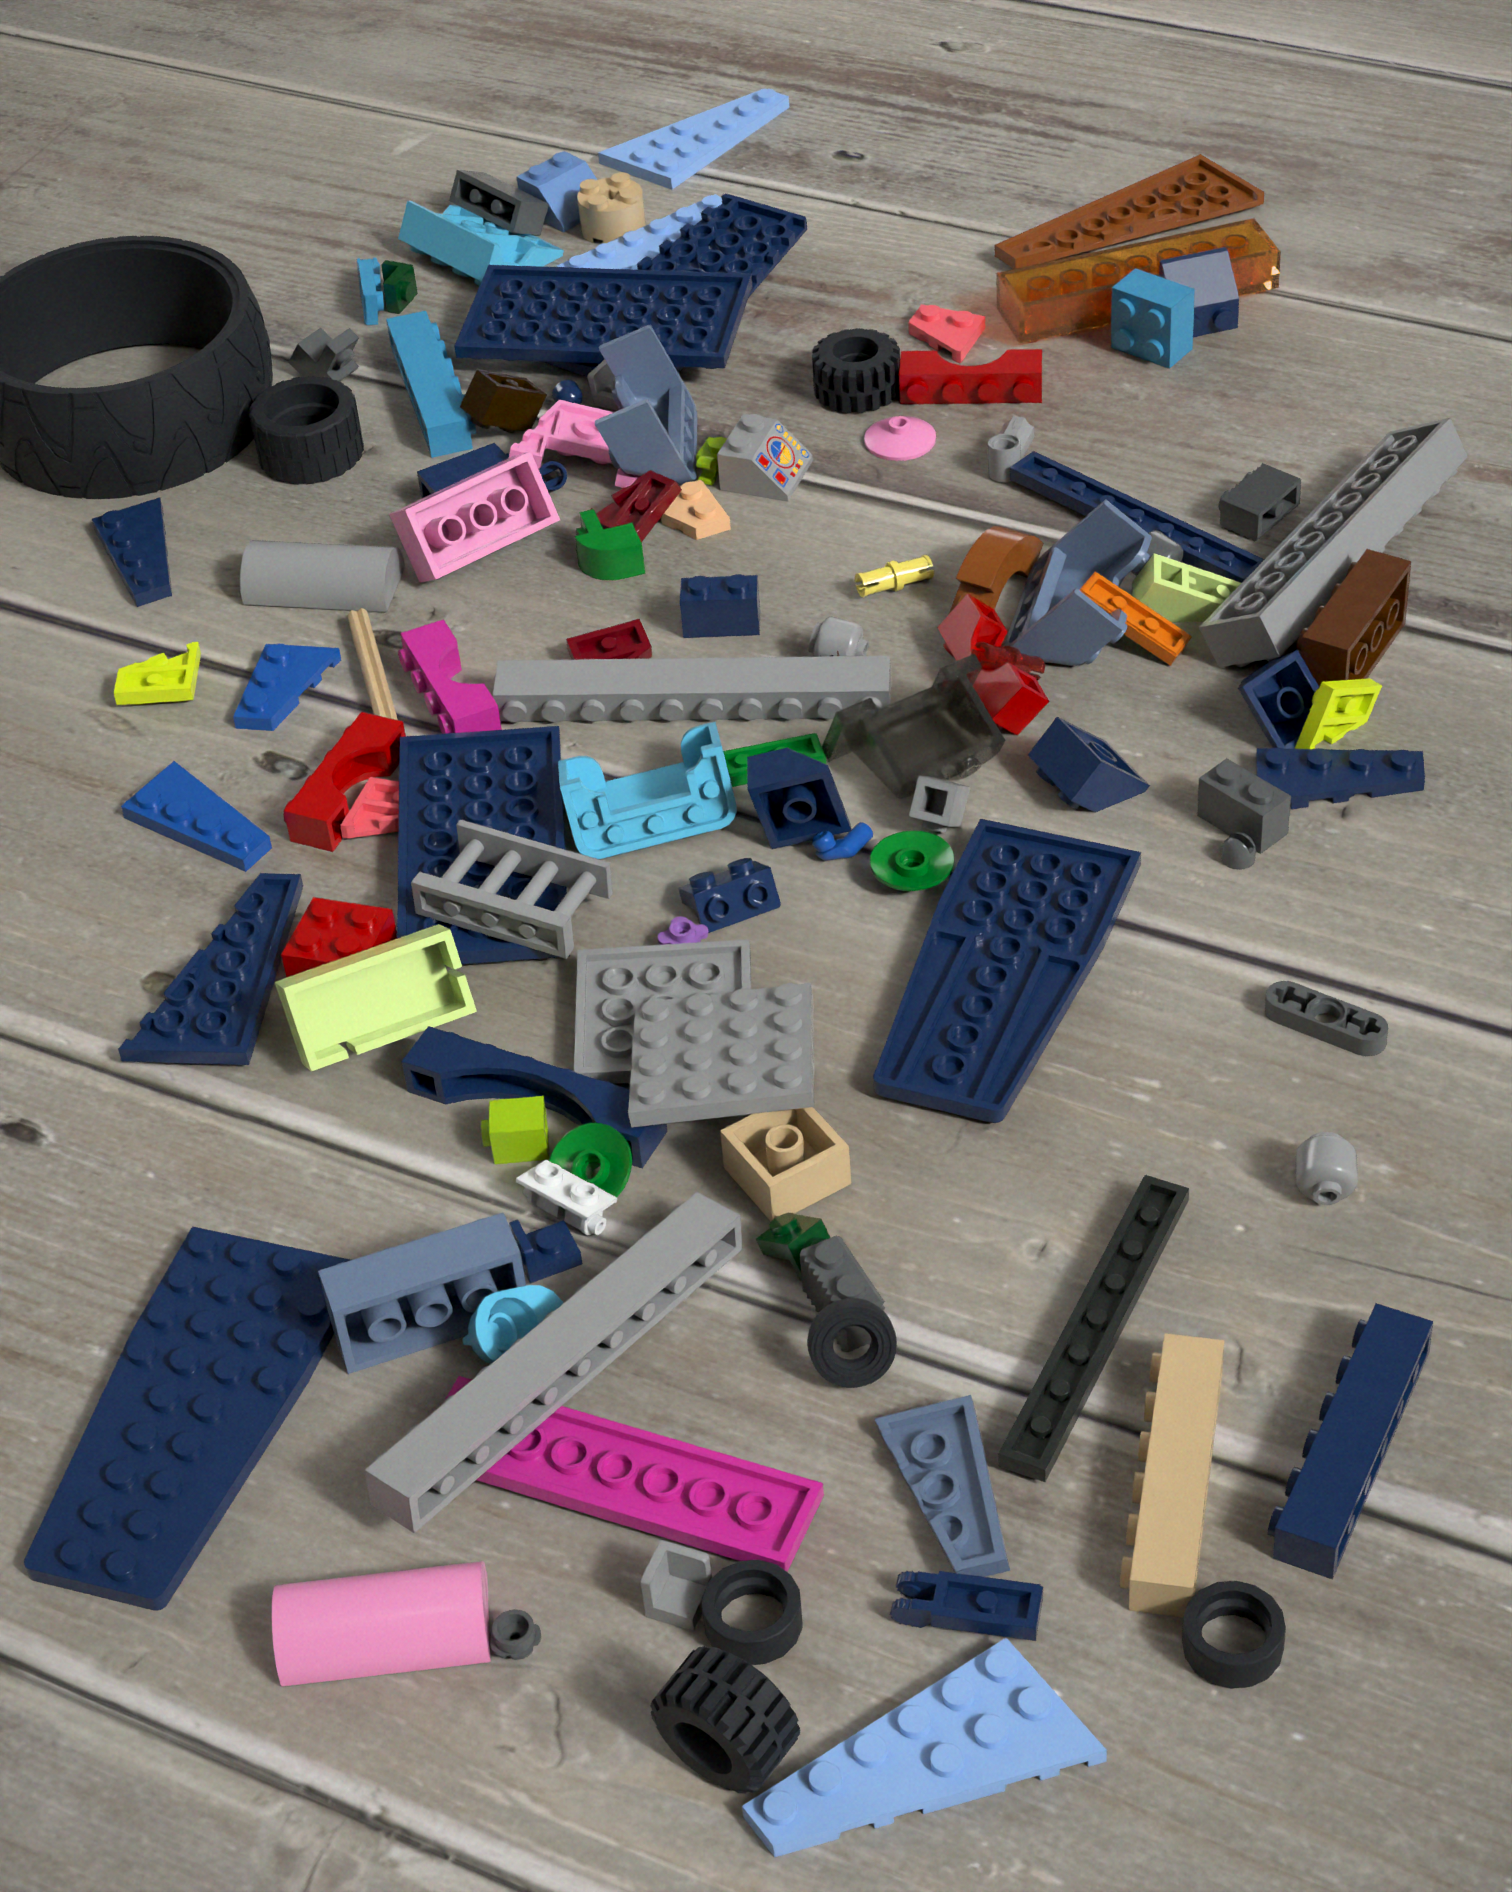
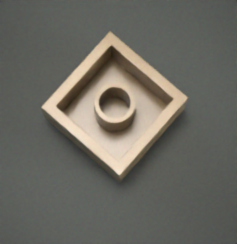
M813 1107L755 1113L720 1130L724 1169L770 1221L785 1213L795 1214L851 1184L849 1146Z

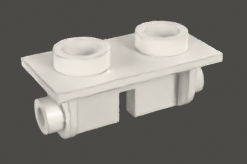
M544 1160L516 1178V1183L524 1186L523 1194L527 1197L529 1204L537 1206L556 1217L562 1215L563 1209H565L564 1221L578 1228L586 1235L593 1233L599 1235L603 1232L607 1223L606 1219L602 1217L603 1210L617 1202V1197L548 1160Z

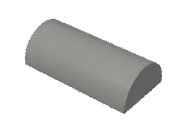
M252 540L245 548L241 563L240 590L243 605L354 611L362 608L370 612H387L405 568L404 558L398 547Z

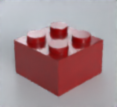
M313 897L281 954L286 978L397 939L393 910Z

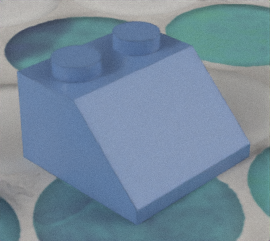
M565 151L556 153L552 158L539 165L532 166L528 171L516 177L519 190L549 204L544 223L562 232L580 224L577 198L580 191V183L586 179L597 180L586 161Z

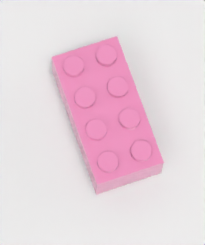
M531 451L512 456L389 514L420 583L445 576L560 520Z

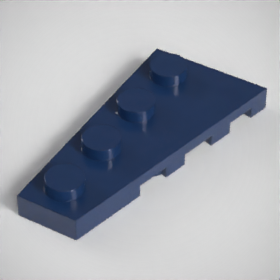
M160 497L121 510L108 511L102 516L92 518L94 530L137 607L172 596L167 557L168 550L165 539L166 531L163 520L164 513Z

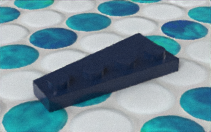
M1322 748L1256 749V776L1291 796V810L1309 807V801L1331 798L1334 804L1348 802L1349 798L1360 793H1366L1371 798L1424 790L1423 751L1334 750Z

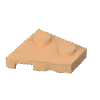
M702 480L682 484L680 486L681 492L661 517L663 525L681 530L683 534L696 540L731 530L730 517Z

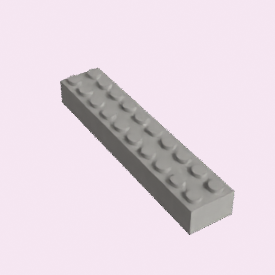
M1451 418L1390 431L1199 626L1219 667L1235 664L1237 667H1244L1254 661L1266 659L1270 662L1288 654V648L1299 638L1301 631L1305 627L1308 628L1314 621L1318 608L1321 605L1325 606L1330 600L1334 586L1344 581L1351 563L1357 562L1366 549L1382 553L1387 542L1404 530L1403 525L1422 511L1421 506L1440 492L1439 487L1446 480L1457 474V468L1467 459L1468 455Z

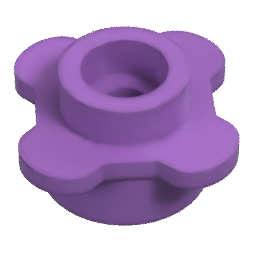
M676 917L671 920V925L666 931L658 934V943L665 945L701 942V939L708 937V928L703 924L696 925L686 917Z

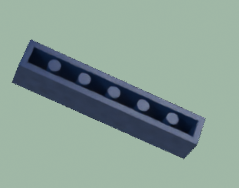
M1377 1303L1368 1321L1359 1320L1352 1340V1348H1355L1352 1357L1343 1356L1337 1371L1336 1384H1339L1336 1393L1328 1391L1323 1400L1319 1414V1420L1323 1421L1319 1431L1311 1429L1307 1435L1302 1453V1458L1306 1459L1302 1469L1293 1467L1288 1478L1285 1496L1289 1498L1285 1507L1277 1505L1272 1513L1267 1534L1274 1537L1273 1559L1333 1580L1429 1355L1433 1321Z

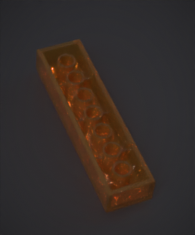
M1255 218L998 272L996 273L997 309L1019 344L1025 342L1034 343L1039 339L1057 335L1066 336L1072 332L1090 328L1098 329L1104 325L1111 324L1112 287L1135 268L1159 276L1160 260L1226 247L1238 295L1260 294L1265 290L1279 288L1281 251Z

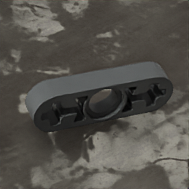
M1291 981L1273 983L1266 990L1265 1014L1271 1021L1361 1056H1375L1386 1048L1388 1023L1379 1014ZM1319 1014H1331L1338 1020L1332 1023H1322L1314 1017Z

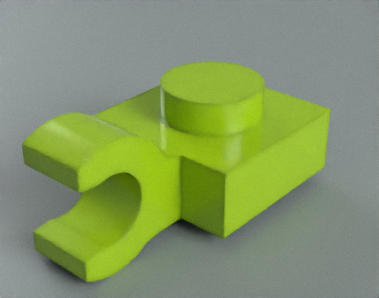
M708 437L696 455L697 468H702V473L698 480H702L704 484L713 485L719 474L717 453L727 440L725 437Z

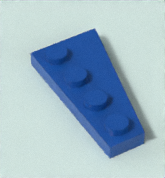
M175 761L121 806L125 819L245 872L272 849L268 834Z

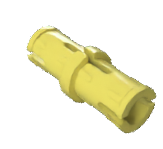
M928 555L901 563L890 561L883 568L857 573L855 575V582H862V584L856 585V588L861 597L888 589L899 591L906 584L932 579L934 577V570L927 571V568L933 567V564Z

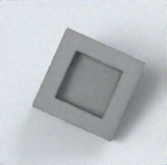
M660 1540L641 1578V1590L647 1618L694 1632L702 1615V1595L709 1580L712 1578L710 1559L707 1553Z

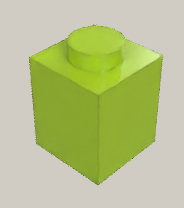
M544 1096L489 1100V1119L481 1120L483 1146L492 1147L494 1164L549 1160V1128Z

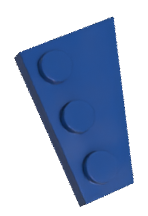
M280 643L266 644L234 713L233 719L236 729L274 731L300 704L298 697L308 687L315 688L322 681L321 674L328 666L334 668L341 661L339 648L285 645Z

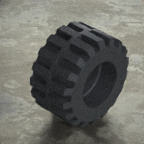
M863 328L844 329L837 333L833 332L827 335V338L819 340L818 345L814 346L812 350L813 386L816 399H819L822 405L829 406V409L841 410L844 413H865V411H874L880 409L881 406L889 405L891 400L898 397L900 391V348L897 346L896 340L889 338V335L884 332L879 333L877 330Z
M702 1646L693 1650L654 1697L650 1705L652 1708L651 1716L656 1724V1728L671 1750L687 1766L705 1779L737 1793L757 1792L800 1735V1727L797 1724L799 1720L796 1713L775 1684L745 1660L715 1647L707 1648Z

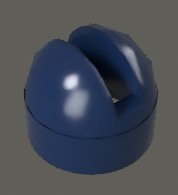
M572 380L559 382L552 391V397L555 402L563 400L576 404L582 403V392L577 383Z
M548 461L541 465L539 469L542 479L543 475L557 469L561 473L558 477L546 482L544 481L548 490H558L566 483L567 471L559 462Z

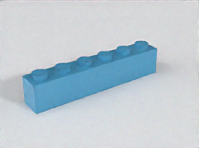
M426 311L387 318L390 346L431 457L473 449L471 435L477 433L476 425L470 421L471 416L460 408L465 394L461 392L458 376L454 375L451 358L447 357L445 343L440 339L437 323L430 322Z

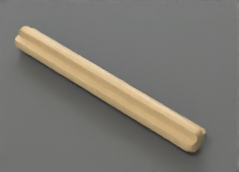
M362 608L358 611L351 610L347 615L373 713L374 715L398 720L368 612Z

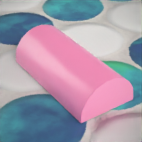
M484 1561L275 1585L272 1595V1635L276 1668L281 1687L491 1662L488 1579Z

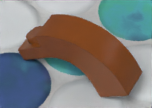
M1001 526L987 529L972 545L958 571L956 579L960 582L949 614L967 594L995 610L1000 594L1013 574L1028 578L1032 567L1039 558L1044 543L1036 536Z

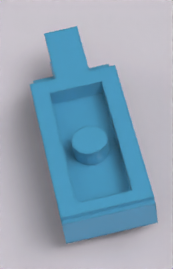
M358 258L357 271L364 323L366 325H378V311H384L383 292L381 291L380 264L377 258L361 260Z

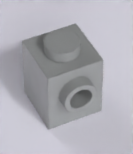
M919 776L909 816L923 820L922 827L946 833L947 827H961L971 787L935 777Z

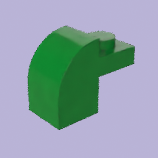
M594 509L579 512L581 527L576 528L575 544L578 567L584 574L599 580H620L645 574L642 542L632 523L603 529Z

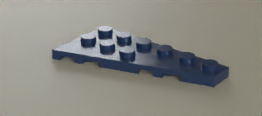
M260 873L234 905L236 912L225 925L219 924L211 933L212 942L205 950L199 949L165 990V1000L154 1013L148 1012L139 1022L141 1029L132 1040L126 1039L118 1048L121 1061L226 1065L250 1064L282 959L281 954L285 949L303 890L301 874Z

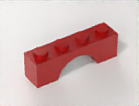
M1042 349L1006 350L1000 358L990 363L976 366H964L948 362L936 350L901 351L899 370L900 404L1042 403Z
M967 594L937 627L945 640L943 647L956 659L958 663L956 669L972 687L969 690L972 697L983 706L985 710L983 717L997 730L1005 728L1018 736L1050 701L1035 677L1009 662L999 668L997 667L999 649L1008 631L993 608Z
M361 712L353 723L345 729L343 736L332 750L326 753L324 760L314 773L307 777L303 787L296 796L286 804L283 818L287 825L290 842L330 852L336 849L343 839L340 825L349 812L347 798L344 793L353 785L370 777L392 775L400 763V737H406L403 721Z

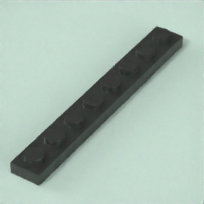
M1144 1175L998 1453L999 1467L1046 1482L1189 1201V1188Z

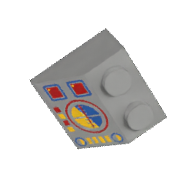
M743 414L717 453L720 490L788 502L813 462V455L777 419L766 418L757 414Z

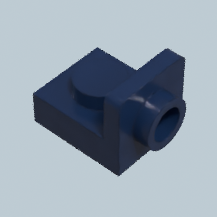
M518 1219L509 1222V1227L521 1253L524 1273L530 1284L583 1264L581 1251L564 1220L525 1234Z

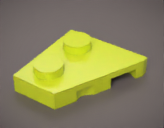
M199 642L186 644L187 653L167 659L165 653L150 657L144 662L133 663L119 668L114 688L116 704L142 705L145 703H176L194 700L201 658Z
M1370 678L1322 682L1313 695V705L1295 749H1315V746L1323 740L1332 745L1343 738L1350 730H1355L1365 724L1369 719L1382 685Z

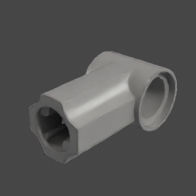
M1013 416L1011 421L1004 423L998 435L992 436L988 440V475L992 480L998 482L1012 481L1010 480V467L1024 458L1035 435L1034 426L1030 425L1026 418Z

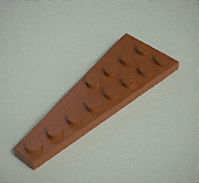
M1200 154L995 244V257L1014 270L1260 206L1264 204V191Z

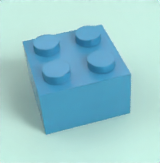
M1135 268L1112 287L1111 348L1170 369L1193 349L1195 289Z

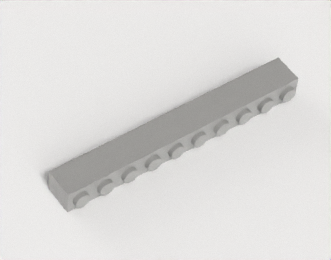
M890 656L498 660L493 698L498 705L500 722L890 718L891 664Z
M699 1192L692 1195L682 1205L676 1206L669 1216L651 1231L645 1232L639 1241L620 1257L614 1258L602 1272L590 1282L583 1284L559 1308L548 1313L541 1323L523 1338L517 1339L492 1364L481 1369L473 1380L455 1395L449 1396L424 1421L413 1426L406 1436L384 1454L377 1456L370 1466L365 1469L370 1505L411 1532L415 1533L737 1255L742 1250L741 1215Z

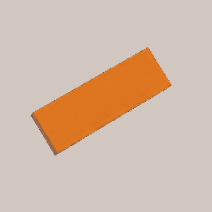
M1094 572L1080 588L1083 594L1110 614L1116 609L1124 611L1127 614L1125 623L1128 625L1124 635L1170 666L1192 638L1190 634L1097 572Z

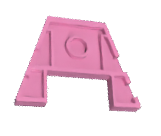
M558 400L539 419L536 428L533 430L528 429L523 434L522 441L511 446L509 458L531 451L535 463L540 469L544 451L547 448L556 450L564 456L577 455L590 458L598 464H613L609 456V448L596 428L595 420L614 412ZM619 468L614 486L628 487L640 476L627 474Z

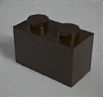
M477 369L460 408L471 416L470 421L481 428L490 429V426H495L508 433H514L515 430L526 432L528 429H532L547 394L527 378Z

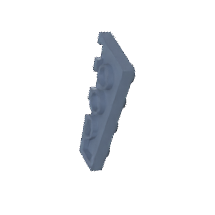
M968 1395L874 1418L880 1435L954 1573L986 1577L1010 1571L972 1396Z

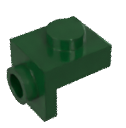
M385 260L381 267L387 311L400 314L418 294L414 267L412 264Z
M785 1213L773 1219L769 1224V1229L757 1237L756 1241L763 1255L790 1260L799 1280L802 1282L801 1250L831 1237L822 1219Z

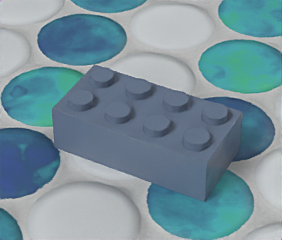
M504 1212L318 1271L333 1333L348 1374L465 1337L468 1334L470 1318L484 1297L494 1292L526 1286L521 1253Z

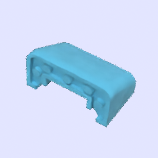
M716 722L695 726L683 735L681 753L684 762L605 781L600 764L591 757L576 756L558 761L560 790L578 851L585 856L603 859L728 826L735 818L737 806Z

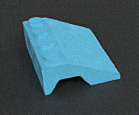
M407 201L398 237L399 240L410 245L409 249L411 251L430 255L431 261L434 263L452 266V272L461 276L475 278L474 283L479 286L488 265L543 267L562 257L564 252L563 249L534 235L512 233L458 205H449L443 214H440L413 201Z

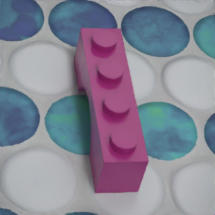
M444 619L400 633L403 649L398 650V656L402 668L405 672L411 671L414 687L418 694L424 693L425 703L431 716L437 714L442 734L502 730L498 705L484 683L465 684L451 680L453 676L462 671L457 640Z

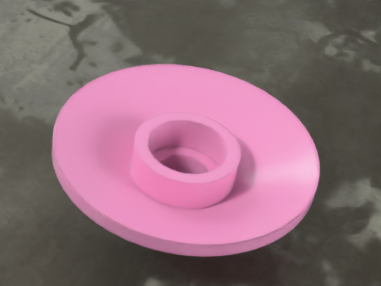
M895 416L882 419L871 425L865 433L864 441L867 450L876 457L891 461H906L928 453L936 443V432L928 422L909 416Z

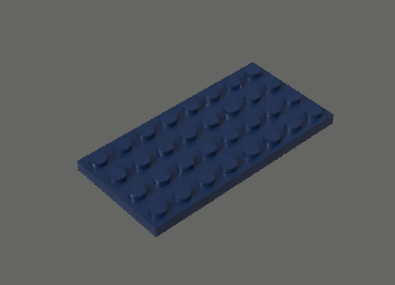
M488 265L454 345L456 358L570 362L573 364L601 363L604 357L599 350L600 345L651 325L675 368H725L753 285L752 276L749 273Z
M559 726L400 737L397 939L440 924L451 930L462 965L559 957L416 914L411 886L412 880L419 872L441 878L458 857L460 849L456 824L459 820L565 850L563 797L560 790L558 761L561 760ZM475 861L459 883L479 889L495 866ZM513 871L496 894L516 900L533 877ZM550 882L534 906L554 911L567 894V887Z

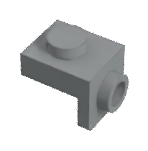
M604 359L588 374L593 403L596 406L619 411L621 409L617 407L612 395V389H615V376Z

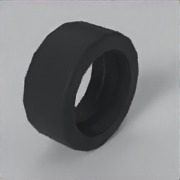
M762 1560L736 1562L722 1568L711 1578L702 1595L705 1635L712 1647L719 1648L727 1653L730 1652L751 1665H761L783 1657L798 1641L803 1628L800 1589L792 1575L777 1564ZM762 1594L770 1596L783 1605V1615L773 1625L761 1630L742 1631L730 1627L722 1620V1610L732 1600L744 1595Z
M1225 1581L1211 1584L1199 1590L1187 1604L1182 1626V1645L1185 1659L1196 1674L1214 1685L1234 1689L1252 1687L1267 1680L1281 1663L1286 1633L1283 1611L1270 1594L1256 1585L1240 1581ZM1236 1615L1248 1618L1259 1625L1265 1632L1266 1638L1261 1647L1251 1652L1231 1654L1219 1651L1208 1644L1202 1637V1628L1208 1621L1219 1616Z

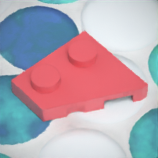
M921 304L909 321L910 335L918 340L927 342L930 347L937 351L941 350L942 347L952 352V360L958 363L964 360L985 329V316L972 314L969 311L944 309L937 305Z
M370 777L340 825L342 838L350 839L399 832V781Z

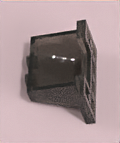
M972 654L940 668L932 687L881 709L876 707L872 698H868L836 712L822 745L828 762L853 752L898 799L914 795L919 776L948 780L957 775L960 778H966L980 769L982 764L988 762L1000 752L1006 741L973 687L982 669V665L976 655Z

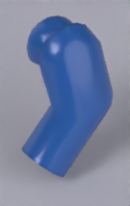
M860 822L843 838L834 840V836L830 831L825 833L822 831L813 837L812 845L816 849L815 854L825 861L852 858L872 839L873 831L867 824Z

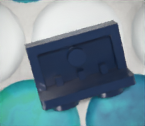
M743 858L727 865L729 870L715 875L712 871L696 874L689 878L690 884L678 887L682 904L695 909L699 924L707 926L708 933L777 909L781 906L771 867L752 861V858Z

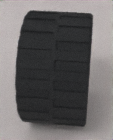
M316 376L295 377L290 380H283L265 389L263 393L254 399V403L250 406L249 417L260 467L265 471V474L278 481L296 485L329 481L353 468L362 457L364 443L355 395L352 394V390L348 386H345L340 381Z

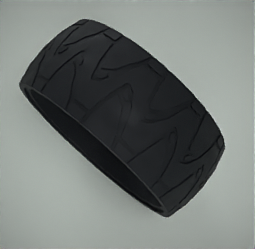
M119 236L117 238L110 237L69 245V247H62L47 252L6 272L4 276H0L1 468L20 483L23 482L28 487L48 494L78 499H118L134 495L141 496L177 487L204 476L205 473L212 472L237 456L254 439L249 417L250 406L259 394L272 386L273 381L270 340L264 326L265 323L260 306L245 276L237 265L218 251L187 240L183 241L182 239L161 236ZM144 344H174L202 349L190 358L164 371L129 382L87 388H61L35 384L38 380L63 365L105 350Z

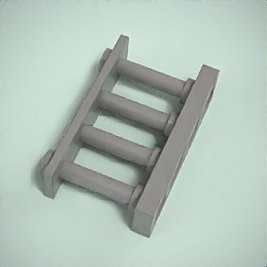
M459 820L456 827L460 854L441 878L419 872L411 882L416 914L567 959L574 949L571 922L573 913L588 893L610 899L613 894L610 863ZM475 861L495 866L479 889L459 883ZM513 871L533 877L516 900L496 894ZM550 882L570 888L554 911L534 906Z

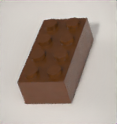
M1366 549L1357 562L1351 563L1344 581L1334 586L1325 606L1321 605L1318 608L1310 627H1305L1301 631L1297 642V650L1301 651V657L1319 687L1322 682L1367 679L1406 624L1411 561Z

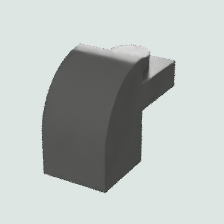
M320 327L297 344L288 363L302 377H328L332 380L342 381L359 367L352 360L355 356L353 349L359 337L349 328L335 339H332Z

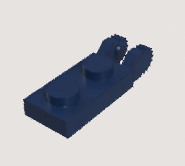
M906 1570V1572H901L898 1575L897 1591L905 1595V1597H915L917 1599L900 1598L893 1601L890 1615H892L891 1618L895 1622L919 1628L931 1624V1627L1036 1641L1043 1602V1586L1041 1584L939 1571V1574Z

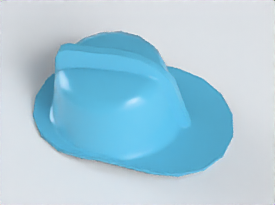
M526 1285L494 1292L483 1298L471 1316L468 1334L462 1339L463 1345L471 1346L481 1360L492 1364L517 1339L523 1338L541 1323L548 1313L559 1308L564 1302L554 1291L541 1285Z

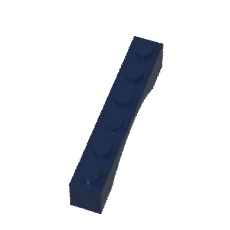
M428 1026L401 1061L407 1091L439 1103L451 1104L476 1099H512L544 1096L545 1108L562 1114L578 1126L588 1123L609 1125L619 1131L627 1140L632 1154V1166L642 1169L668 1132L667 1123L631 1127L628 1115L629 1089L616 1086L608 1081H601L576 1073L570 1069L556 1067L529 1056L515 1054L491 1044L474 1041L453 1032H446Z

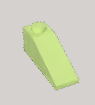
M1154 553L1132 581V596L1170 622H1204L1241 583Z

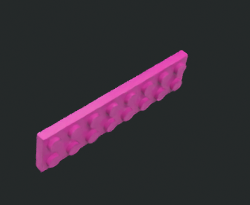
M458 1376L445 1400L449 1396L455 1395L473 1379ZM564 1406L557 1409L477 1479V1481L738 1561L762 1560L777 1564L787 1572L824 1496L823 1483Z

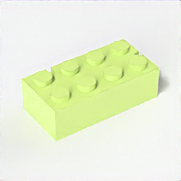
M440 924L275 982L301 1062L311 1072L348 1059L347 1050L339 1045L341 1042L345 1041L347 1048L359 1055L425 1031L428 1026L436 1027L477 1012L466 976L455 970L462 967L451 930ZM445 965L452 969L447 971Z

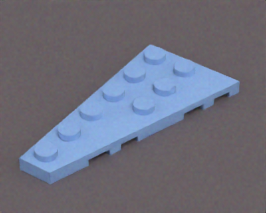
M761 89L598 152L599 164L673 190L789 108V96L777 93L773 89Z
M716 194L706 196L697 203L688 207H682L661 219H655L650 224L635 231L626 232L615 240L602 243L584 254L573 256L568 261L557 265V267L638 270L637 263L646 256L652 259L660 254L659 245L666 240L672 241V243L681 237L680 229L687 223L696 225L702 220L701 212L707 207H718L722 204V198Z
M1005 1638L742 1806L743 1817L774 1857L837 1840L841 1832L868 1824H873L874 1829L893 1824L894 1817L920 1809L924 1815L1004 1792L1007 1784L1038 1776L1039 1780L1042 1781L1059 1776L1060 1769L1086 1762L1088 1767L1107 1762V1750L1013 1644Z

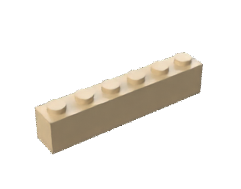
M1165 1333L1162 1353H1152L1150 1382L1157 1383L1156 1392L1147 1391L1144 1421L1152 1422L1151 1432L1141 1431L1138 1462H1145L1146 1468L1145 1473L1135 1472L1132 1503L1140 1504L1139 1515L1129 1513L1126 1545L1134 1546L1133 1557L1123 1556L1120 1575V1588L1129 1589V1611L1183 1618L1188 1602L1195 1596L1223 1373L1225 1340Z

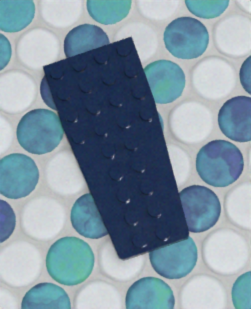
M980 819L939 899L873 1075L874 1092L879 1096L991 1123L1003 1121L1104 949L1141 866V852Z
M192 1226L131 1331L27 1552L24 1565L29 1578L32 1581L154 1611L165 1608L309 1383L334 1335L318 1271L350 1261L351 1259Z

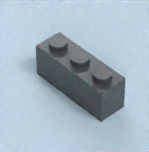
M466 170L456 171L449 199L450 202L512 233L541 235L549 206L548 203L487 173Z

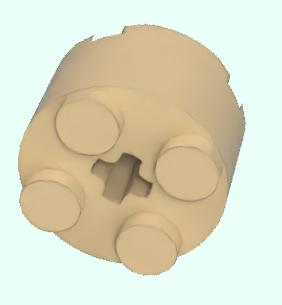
M619 172L609 178L598 180L586 179L580 183V191L577 196L582 236L587 241L593 243V238L602 240V243H608L623 236L626 232L635 231L646 226L642 188L638 183L631 180L628 173Z

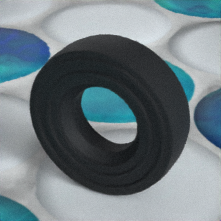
M846 1298L829 1304L816 1315L809 1329L807 1346L812 1364L823 1378L837 1386L857 1388L875 1382L888 1371L895 1358L897 1337L891 1320L881 1308L864 1299ZM851 1326L865 1329L870 1334L871 1343L864 1355L856 1359H844L835 1353L833 1348L834 1339L841 1330Z

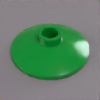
M915 830L903 831L889 835L877 843L870 855V867L873 875L888 887L903 891L924 890L940 884L951 874L954 867V852L943 838L935 834Z
M588 1123L569 1131L555 1146L549 1162L559 1165L562 1169L618 1197L630 1177L632 1154L627 1140L619 1131L606 1124ZM600 1167L598 1174L592 1178L594 1170Z

